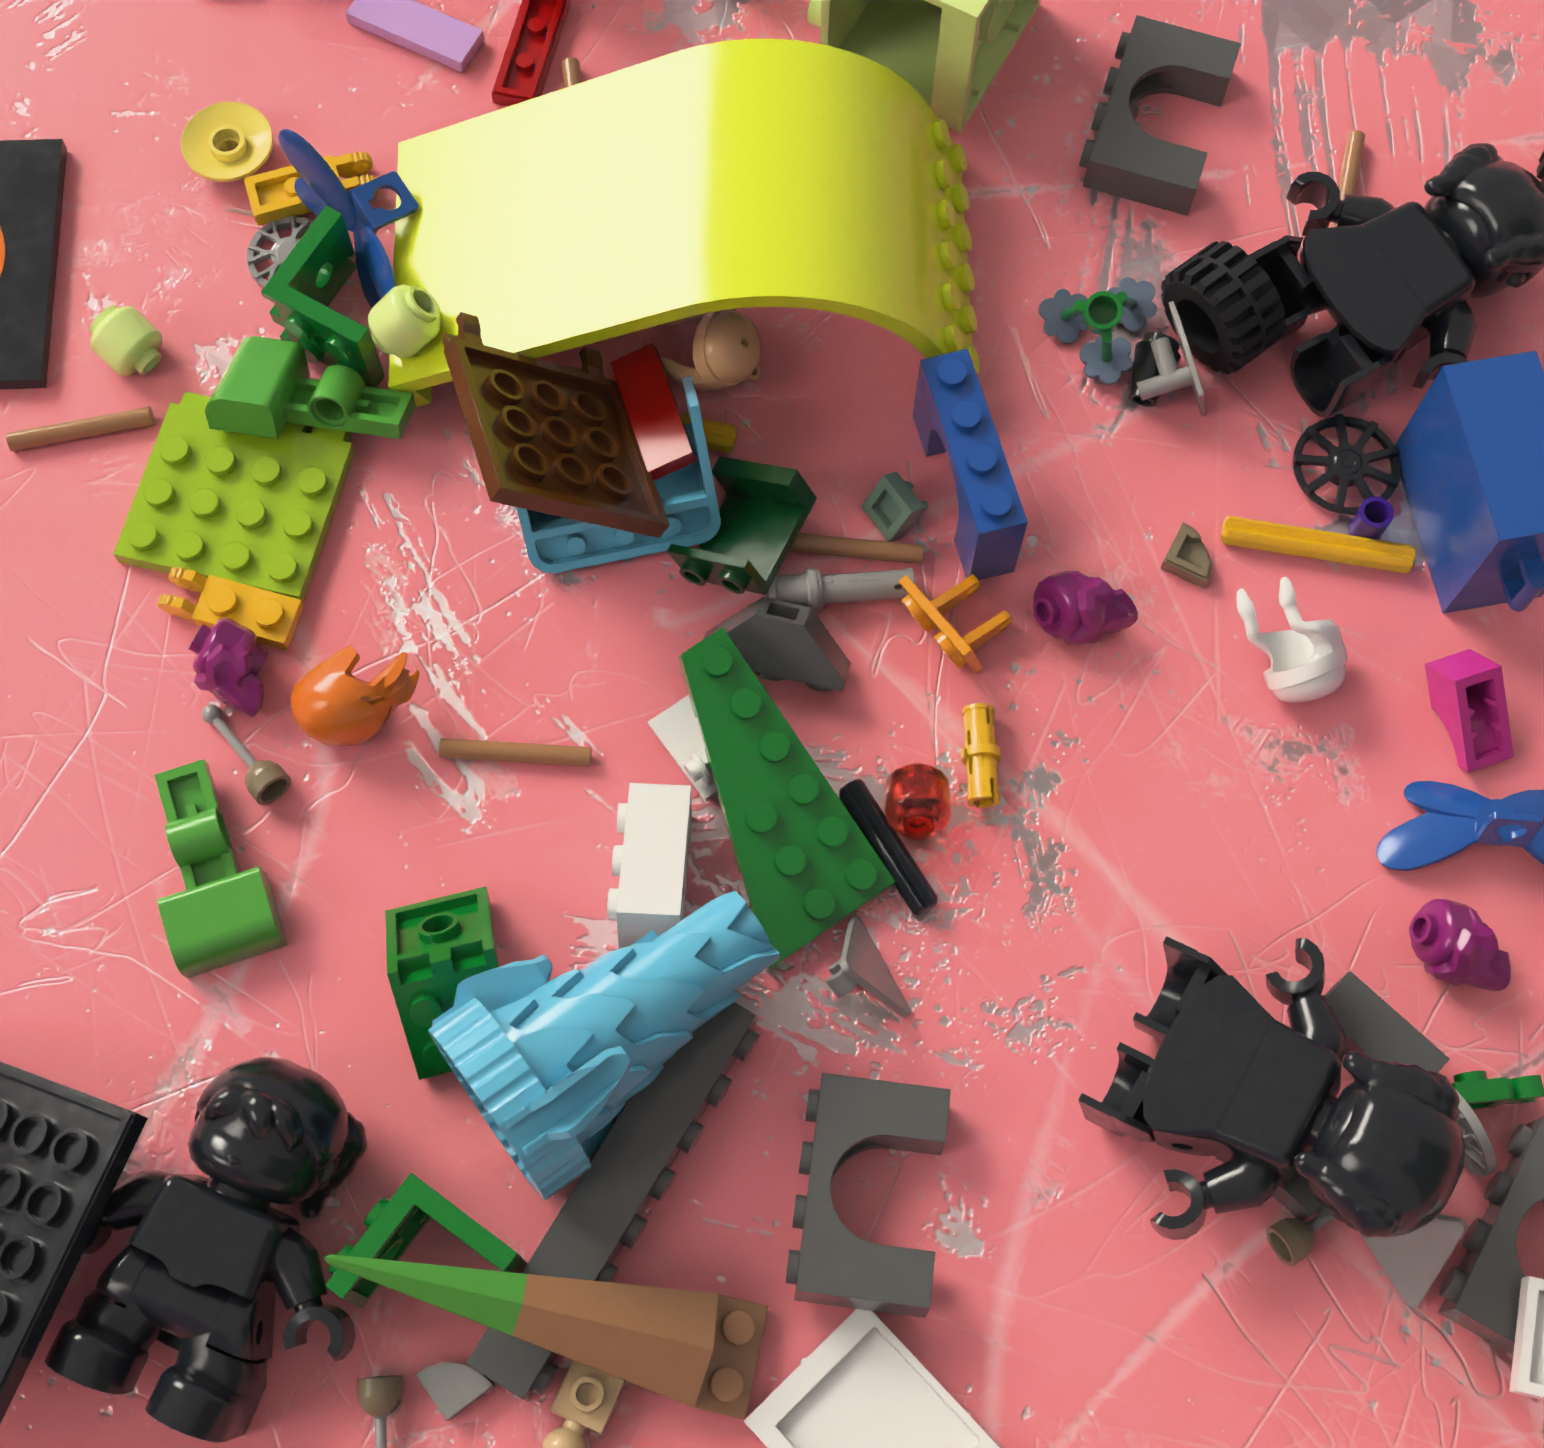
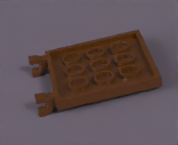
M460 312L456 318L459 329L458 335L446 333L443 336L442 343L445 348L443 351L490 501L660 538L670 524L652 475L647 472L617 382L605 378L600 351L583 347L579 352L582 367L578 369L571 366L567 368L483 345L478 317Z

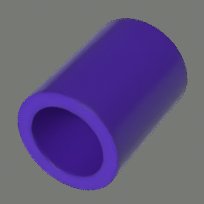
M1381 497L1365 499L1349 523V535L1380 540L1393 520L1394 510L1392 505Z

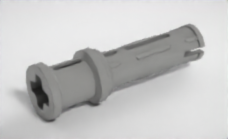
M815 568L806 569L804 574L776 576L765 598L811 607L814 612L822 609L823 604L901 599L908 594L899 583V580L907 575L915 584L914 572L912 568H906L902 570L821 575L820 570L815 571Z

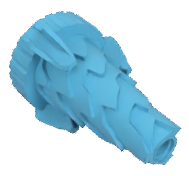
M732 891L709 901L660 936L652 930L629 947L608 952L581 970L573 969L550 981L553 968L551 962L544 954L532 960L516 961L468 977L458 983L453 1007L433 1020L432 1027L428 1029V1032L489 1127L532 1187L546 1201L591 1168L589 1159L599 1149L629 1099L647 1087L657 1077L664 1067L663 1064L693 1038V1031L734 1003L740 997L737 989L778 961L780 953L770 943L766 931L749 909L747 902L736 891Z

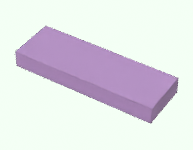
M354 0L346 11L349 24L462 73L485 40L482 29L414 0Z

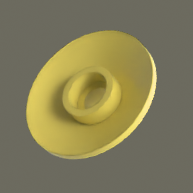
M220 102L203 108L188 121L181 136V151L187 165L199 176L216 182H232L252 175L264 165L273 147V134L267 119L254 107L240 102Z

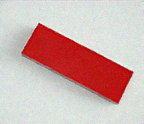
M522 0L491 93L494 104L512 106L542 95L570 8V0Z
M654 343L610 362L647 472L651 473L653 480H657L698 461L660 354Z

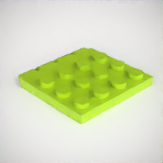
M186 391L182 396L180 404L170 402L113 552L114 557L120 563L168 574L173 567L189 569L207 578L209 575L301 599L304 603L356 452L353 443L349 442L351 432L313 427L312 433H309L310 426L286 423L279 438L276 439L209 429L205 407L211 396Z

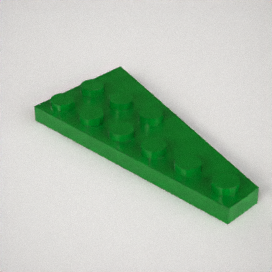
M722 627L679 656V661L693 711L700 726L706 748V757L717 786L718 799L739 873L742 875L749 899V908L763 926L770 943L780 953V959L767 968L769 970L896 881Z

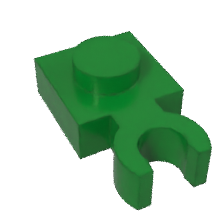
M1470 1071L1454 1075V1083L1451 1084L1466 1100L1472 1110L1493 1108L1502 1104L1535 1102V1098L1544 1097L1541 1075L1522 1076L1507 1079V1077L1488 1079L1486 1071Z

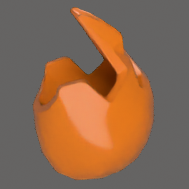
M349 645L308 671L294 685L290 698L294 720L305 734L325 745L354 746L362 744L380 731L397 706L410 701L420 672L416 670L412 675L409 674L410 671L404 668L408 654L402 652L371 682H365L351 674V671L360 660V656L353 645Z

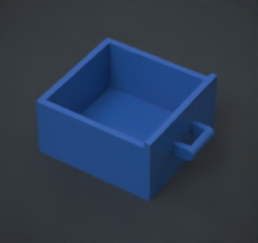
M1537 351L1442 366L1395 444V447L1398 446L1400 450V478L1440 607L1444 614L1508 603L1512 610L1521 612L1535 598L1541 597L1544 594V372Z

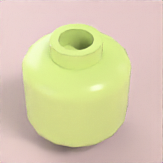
M399 285L393 287L373 306L368 315V324L372 333L371 337L376 347L386 354H393L402 358H410L417 355L437 336L441 328L440 308L437 301L428 291L418 286Z
M111 305L103 310L89 327V332L92 334L90 348L120 376H129L137 371L141 375H145L162 358V355L158 352L162 343L161 332L133 306L118 308L116 305Z

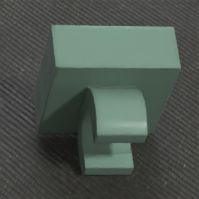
M897 471L883 475L861 506L888 542L901 539L929 505L926 501L920 502L912 492L914 485L911 482L904 481Z

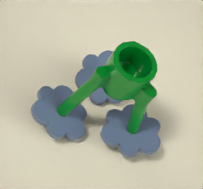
M1126 277L1120 281L1119 287L1110 288L1108 291L1096 292L1088 299L1083 294L1078 293L1071 296L1068 290L1060 289L1055 292L1054 298H1047L1039 305V315L1045 320L1043 331L1049 336L1056 334L1059 341L1064 344L1074 342L1079 336V331L1086 329L1093 334L1099 335L1096 337L1095 343H1087L1080 349V360L1086 364L1084 373L1091 379L1099 377L1103 384H1116L1121 378V372L1126 373L1132 369L1133 361L1129 357L1131 353V343L1129 340L1122 337L1112 340V332L1122 323L1127 330L1132 332L1139 331L1144 327L1146 318L1153 317L1157 312V306L1152 302L1156 293L1155 287L1148 281L1136 283L1133 278Z

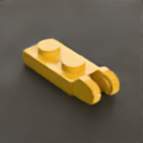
M355 151L353 154L348 153L333 157V155L323 157L339 180L340 177L347 178L341 180L347 192L377 178L376 176L368 175V172L374 168L372 157L366 151ZM293 165L249 176L244 179L257 226L267 224L273 220L276 221L312 212L296 194L294 188L295 180L301 178Z
M179 567L171 569L168 580L178 587L201 593L197 605L185 598L168 594L160 595L157 602V607L164 612L191 620L196 626L200 627L202 624H205L212 628L220 618H230L252 630L256 634L258 643L283 650H288L305 607L301 599L209 575L207 578L196 571Z

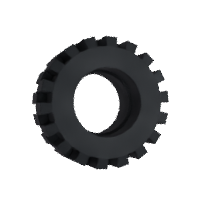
M1215 241L1165 276V280L1162 281L1161 289L1163 293L1161 294V299L1165 308L1164 311L1174 332L1176 333V329L1168 304L1174 301L1192 355L1215 372L1220 371L1222 374L1235 373L1278 342L1284 335L1283 331L1286 329L1284 315L1286 314L1276 287L1258 262L1236 245L1233 247L1229 242L1221 241L1218 243Z

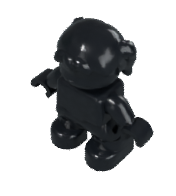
M1475 143L1456 153L1439 175L1433 176L1426 181L1424 190L1432 197L1428 200L1425 207L1418 202L1411 201L1395 208L1382 198L1345 194L1343 199L1340 200V190L1337 183L1330 176L1321 172H1306L1300 174L1293 181L1286 199L1295 206L1301 203H1310L1318 209L1310 210L1302 231V236H1305L1304 240L1303 237L1286 235L1250 255L1268 274L1284 306L1286 329L1283 331L1284 335L1280 340L1298 331L1305 324L1308 315L1327 310L1337 323V326L1329 333L1319 334L1297 346L1291 357L1290 371L1296 390L1312 412L1319 417L1327 418L1351 405L1359 398L1362 390L1382 380L1385 373L1389 372L1408 349L1429 336L1430 358L1423 364L1412 387L1422 389L1428 380L1436 378L1442 366L1469 362L1466 359L1477 330L1475 315L1467 303L1468 297L1483 298L1496 294L1509 286L1518 288L1529 282L1544 268V188L1532 173L1514 162L1504 161L1498 155L1494 145ZM1330 222L1336 223L1335 227L1328 228ZM1302 241H1303V248H1302V251H1301V253H1300V262H1299V261H1298V252H1299V248H1300V246H1301V243H1302Z
M1166 936L1163 941V947L1167 962V974L1161 992L1147 1016L1136 1012L1133 1017L1135 1028L1163 1041L1155 1059L1153 1060L1150 1056L1120 1042L1117 1047L1119 1056L1117 1071L1103 1101L1099 1102L1083 1093L1078 1099L1086 1120L1117 1136L1129 1135L1140 1142L1156 1141L1157 1145L1169 1150L1190 1155L1215 1156L1217 1160L1224 1162L1204 1172V1181L1200 1182L1184 1171L1177 1169L1163 1170L1169 1190L1185 1193L1191 1199V1203L1187 1211L1179 1216H1168L1159 1212L1150 1220L1154 1230L1162 1237L1168 1239H1187L1196 1234L1204 1225L1207 1214L1206 1209L1214 1207L1216 1214L1259 1207L1274 1194L1278 1186H1288L1293 1183L1298 1173L1307 1178L1308 1186L1314 1198L1324 1207L1328 1208L1334 1218L1347 1224L1365 1237L1386 1238L1408 1234L1428 1225L1436 1219L1453 1193L1464 1168L1465 1158L1463 1132L1457 1120L1458 1105L1460 1103L1459 1096L1448 1078L1442 1074L1427 1071L1414 1064L1394 1061L1387 1063L1382 1060L1371 1059L1369 1056L1353 1050L1348 1051L1343 1059L1346 1050V1033L1326 996L1321 995L1325 984L1324 957L1318 946L1310 940L1297 938L1295 944V959L1297 963L1310 971L1307 977L1300 981L1291 982L1283 979L1277 971L1265 975L1266 987L1271 995L1281 1003L1289 1005L1287 1012L1290 1028L1275 1020L1233 975H1228L1211 957ZM1341 1062H1343L1344 1068L1356 1081L1348 1085L1337 1098L1341 1087Z
M270 1056L245 1060L224 1069L207 1085L197 1102L195 1124L190 1132L188 1147L191 1159L210 1178L201 1175L169 1174L158 1170H143L115 1186L83 1254H93L101 1249L110 1238L113 1229L118 1231L135 1226L137 1228L129 1241L130 1245L112 1260L99 1277L96 1289L85 1297L76 1318L70 1319L62 1325L45 1359V1363L49 1368L71 1381L101 1392L126 1394L133 1391L149 1356L148 1349L155 1340H158L178 1350L179 1353L175 1365L167 1368L160 1376L145 1410L154 1419L174 1430L215 1443L226 1442L245 1435L267 1387L266 1361L272 1357L275 1298L277 1292L286 1309L294 1308L295 1314L291 1317L285 1328L283 1336L285 1350L306 1344L307 1330L316 1320L323 1322L330 1331L331 1341L327 1352L335 1361L343 1360L350 1353L356 1337L354 1323L348 1313L338 1306L323 1305L321 1297L328 1293L319 1251L307 1238L300 1234V1224L294 1217L274 1209L270 1205L271 1202L280 1205L300 1203L299 1210L303 1217L316 1218L324 1206L325 1199L331 1195L332 1190L338 1188L353 1172L357 1161L367 1149L365 1128L361 1121L356 1120L350 1112H347L339 1092L323 1076L288 1059ZM110 1298L113 1299L116 1304L110 1302Z

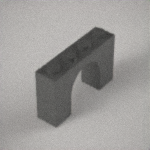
M1136 15L1131 33L1122 31L1115 53V58L1122 60L1119 69L1110 67L1103 94L1110 96L1108 104L1099 103L1091 127V130L1098 132L1096 140L1087 139L1082 152L1079 166L1087 168L1083 187L1188 216L1207 152L1151 136L1134 120L1130 107L1141 98L1158 93L1180 95L1221 107L1241 43Z
M1348 971L1325 994L1346 1033V1050L1344 1055L1348 1051L1353 1050L1365 1054L1374 1060H1382L1387 1063L1394 1061L1414 1064L1427 1071L1436 1073L1449 1061V1057L1351 971ZM1299 1173L1293 1183L1288 1186H1278L1272 1195L1289 1212L1301 1220L1312 1216L1314 1213L1323 1218L1329 1212L1328 1208L1324 1207L1314 1198L1308 1186L1307 1178Z
M822 1073L820 1090L809 1089L805 1121L816 1122L814 1142L803 1141L799 1174L809 1175L807 1196L796 1195L792 1228L803 1229L800 1251L789 1249L785 1282L796 1284L794 1301L926 1318L931 1304L935 1252L875 1244L859 1238L838 1217L831 1198V1183L839 1168L848 1159L866 1150L886 1148L941 1155L946 1143L951 1089Z
M1544 1116L1526 1125L1520 1124L1512 1134L1506 1151L1512 1154L1504 1172L1499 1170L1491 1179L1484 1198L1490 1201L1482 1220L1476 1218L1469 1226L1462 1242V1246L1468 1249L1459 1268L1454 1266L1450 1269L1439 1292L1445 1298L1438 1312L1439 1314L1512 1356L1514 1352L1521 1279L1525 1277L1517 1257L1516 1237L1519 1225L1527 1211L1536 1203L1544 1202Z

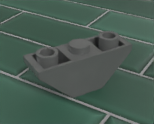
M765 597L760 598L706 632L703 638H707L723 627L752 671L757 672L760 677L771 681L789 679L803 682L809 688L817 691L827 692L833 689L843 691L851 664L811 607Z

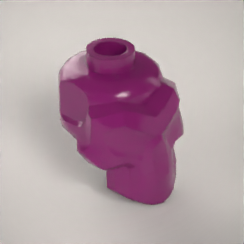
M1064 571L1048 576L1039 582L1034 591L1033 614L1036 621L1045 632L1055 638H1062L1068 645L1099 642L1105 634L1125 630L1131 627L1138 619L1137 608L1123 589L1114 590L1103 579L1088 577L1079 571Z
M220 618L212 628L202 624L188 650L196 654L193 661V669L196 672L194 683L200 690L211 692L223 704L228 702L235 709L248 716H256L262 707L264 697V683L257 678V675L268 653L255 646L257 637L252 630L230 618Z
M1433 899L1424 904L1413 917L1409 927L1411 946L1417 958L1424 963V969L1427 973L1436 979L1443 980L1454 986L1470 984L1484 990L1501 991L1509 985L1511 978L1509 954L1499 950L1495 933L1492 928H1489L1486 923L1482 922L1477 911L1459 902L1447 899Z

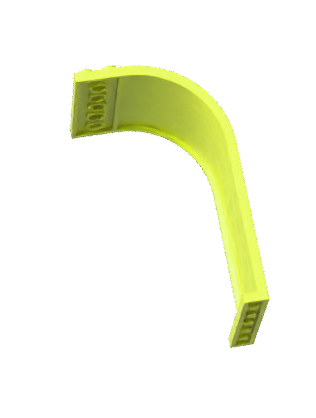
M740 39L687 48L399 142L397 173L418 203V209L415 213L395 222L393 260L396 286H418L428 291L439 305L441 328L437 336L417 355L410 358H402L390 354L388 388L413 393L415 407H419L432 402V386L453 381L443 351L445 348L442 338L446 333L458 335L459 329L456 318L460 312L478 317L483 345L536 359L709 312L751 307L806 308L843 314L883 327L912 344L926 359L968 349L977 374L980 371V362L977 351L972 343V332L977 331V318L970 304L969 291H973L975 288V281L972 269L967 263V251L972 249V238L969 228L965 223L964 211L969 210L970 202L966 187L962 183V172L967 170V159L964 149L960 143L955 144L953 142L945 120H938L919 92L905 79L887 67L844 49L787 39ZM396 193L397 209L401 205V200L399 198V195Z

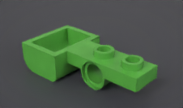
M251 336L243 339L205 407V414L209 429L276 439L279 438L286 423L401 439L415 410L413 393L365 386L362 377L355 370L344 365L329 366L325 369L320 380L309 378L310 372L305 349L301 344L293 341Z
M202 759L155 774V780L167 819L165 824L167 840L173 857L181 869L186 887L184 891L157 899L170 951L181 975L190 978L287 946L267 873L260 866L239 872L209 764Z

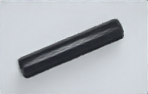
M855 779L844 785L839 790L840 800L896 881L894 884L912 913L920 915L932 909L938 901L936 893L863 780Z

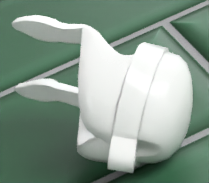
M1282 577L1280 580L1279 604L1283 608L1292 630L1259 633L1253 602L1243 588L1237 591V609L1244 622L1246 636L1255 647L1263 651L1271 659V668L1265 670L1263 676L1268 689L1272 690L1276 698L1289 703L1313 701L1333 693L1342 685L1346 675L1345 663L1348 656L1338 625L1330 619L1303 621L1296 606L1294 588L1287 577Z

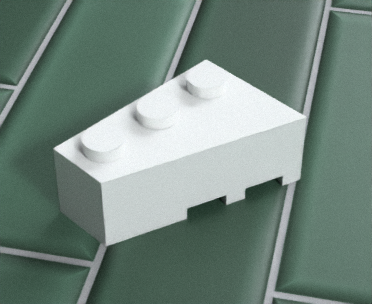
M630 783L628 803H618L617 833L624 834L623 845H614L612 876H620L619 888H609L607 919L617 921L619 949L629 947L652 930L660 936L685 918L686 906H684L686 878L688 877L692 821L690 785Z

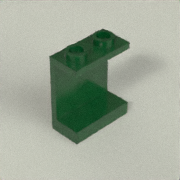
M719 456L712 469V474L726 491L727 496L719 509L721 524L717 534L711 540L700 544L698 549L671 544L667 553L680 567L679 573L681 576L693 584L704 586L707 582L721 585L736 594H743L745 591L766 595L817 497L796 469Z

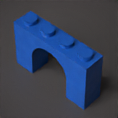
M964 349L920 360L913 419L926 457L947 452L951 464L959 509L954 542L965 576L967 578L974 574L978 580H983L1014 572L1028 521L969 351Z

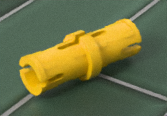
M973 703L966 705L962 709L965 748L961 749V762L966 765L968 783L967 804L971 807L976 805V808L994 807L1000 803L997 763L1001 761V748L996 745L994 728L995 708L991 704L986 706V703Z

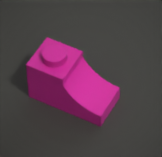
M1471 649L1425 663L1431 709L1438 713L1449 733L1458 766L1469 773L1513 758L1502 666Z

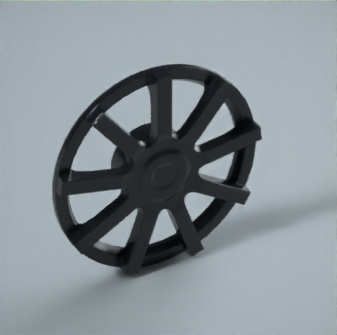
M1335 414L1334 417L1326 418L1312 426L1310 425L1301 435L1293 453V471L1300 488L1314 503L1335 513L1355 515L1360 506L1344 507L1347 487L1356 485L1364 500L1374 497L1363 477L1367 476L1387 485L1386 490L1380 497L1389 500L1401 480L1400 450L1378 428L1376 422L1371 421L1369 423L1355 417ZM1335 427L1339 446L1333 445L1319 432ZM1346 427L1364 431L1353 446L1349 444ZM1371 436L1384 448L1383 450L1371 453H1363L1362 451ZM1312 440L1325 450L1328 456L1303 455L1302 452L1306 443ZM1389 459L1391 475L1372 468L1368 464ZM1301 466H1325V473L1307 484ZM1329 481L1338 486L1334 504L1325 501L1314 493Z

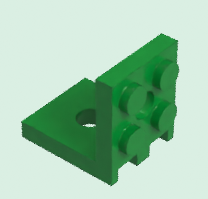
M326 205L262 289L261 294L264 298L275 303L269 313L273 322L285 328L280 335V339L301 344L305 349L308 362L313 364L322 362L328 366H347L355 370L362 377L365 386L377 388L385 375L369 328L328 307L356 270L357 264L355 251L342 213Z
M486 886L385 911L387 976L419 1080L453 1072L432 1040L428 1029L432 1027L433 1020L453 1007L458 983L473 975L500 967L496 949L492 907Z
M412 1173L409 1174L390 1200L383 1197L372 1208L364 1221V1225L368 1229L357 1244L353 1246L349 1243L337 1254L398 1261L430 1218H432L503 1272L522 1273L528 1264L517 1252ZM331 1265L328 1271L332 1276L325 1284L327 1288L343 1300L362 1308L380 1286V1284Z

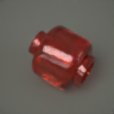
M911 763L896 769L888 776L884 787L885 815L887 823L896 832L909 839L923 840L934 836L948 825L952 814L951 792L948 777L940 769L928 764Z

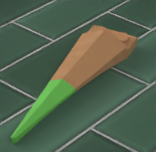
M334 1254L323 1258L328 1265L531 1343L682 1405L740 1419H745L768 1311V1306L713 1292Z

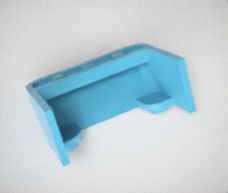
M691 376L682 378L690 423H686L685 426L698 461L654 480L670 524L660 538L516 507L528 557L534 567L546 573H559L667 551L671 544L685 547L702 544L711 540L717 534L721 518L700 406Z

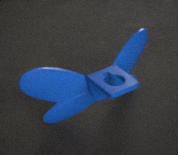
M289 129L281 130L278 135L279 144L290 163L301 176V178L295 180L294 184L299 199L317 216L326 205L342 213L347 230L353 232L358 276L366 300L371 308H373L376 303L396 286L390 261L376 233L380 228L415 213L418 209V203L395 171L347 192L337 175L311 144L294 131ZM383 188L395 191L401 200V205L394 210H385L381 207L373 210L369 203L373 202L375 192Z
M1435 781L1412 782L1405 787L1404 796L1410 803L1425 810L1427 813L1392 829L1380 840L1376 851L1377 858L1384 867L1398 871L1415 870L1441 862L1463 851L1473 843L1523 847L1534 858L1544 864V790H1526L1501 800H1491L1476 792L1453 784Z

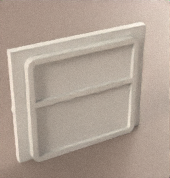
M856 1309L808 1357L803 1358L800 1361V1365L744 1420V1423L767 1448H1000L873 1311Z

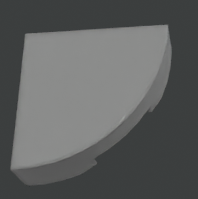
M460 1363L434 1364L415 1374L446 1421L453 1419L495 1387L485 1375L470 1366Z

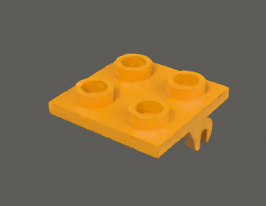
M974 574L970 575L931 601L924 596L907 575L899 580V583L908 594L901 600L902 603L927 633L934 628L939 631L933 638L956 667L960 670L967 664L976 675L984 668L974 654V651L992 637L1000 634L1012 623L1013 619L1009 613L1003 610L962 638L943 617L948 611L961 601L968 599L981 587L982 584Z

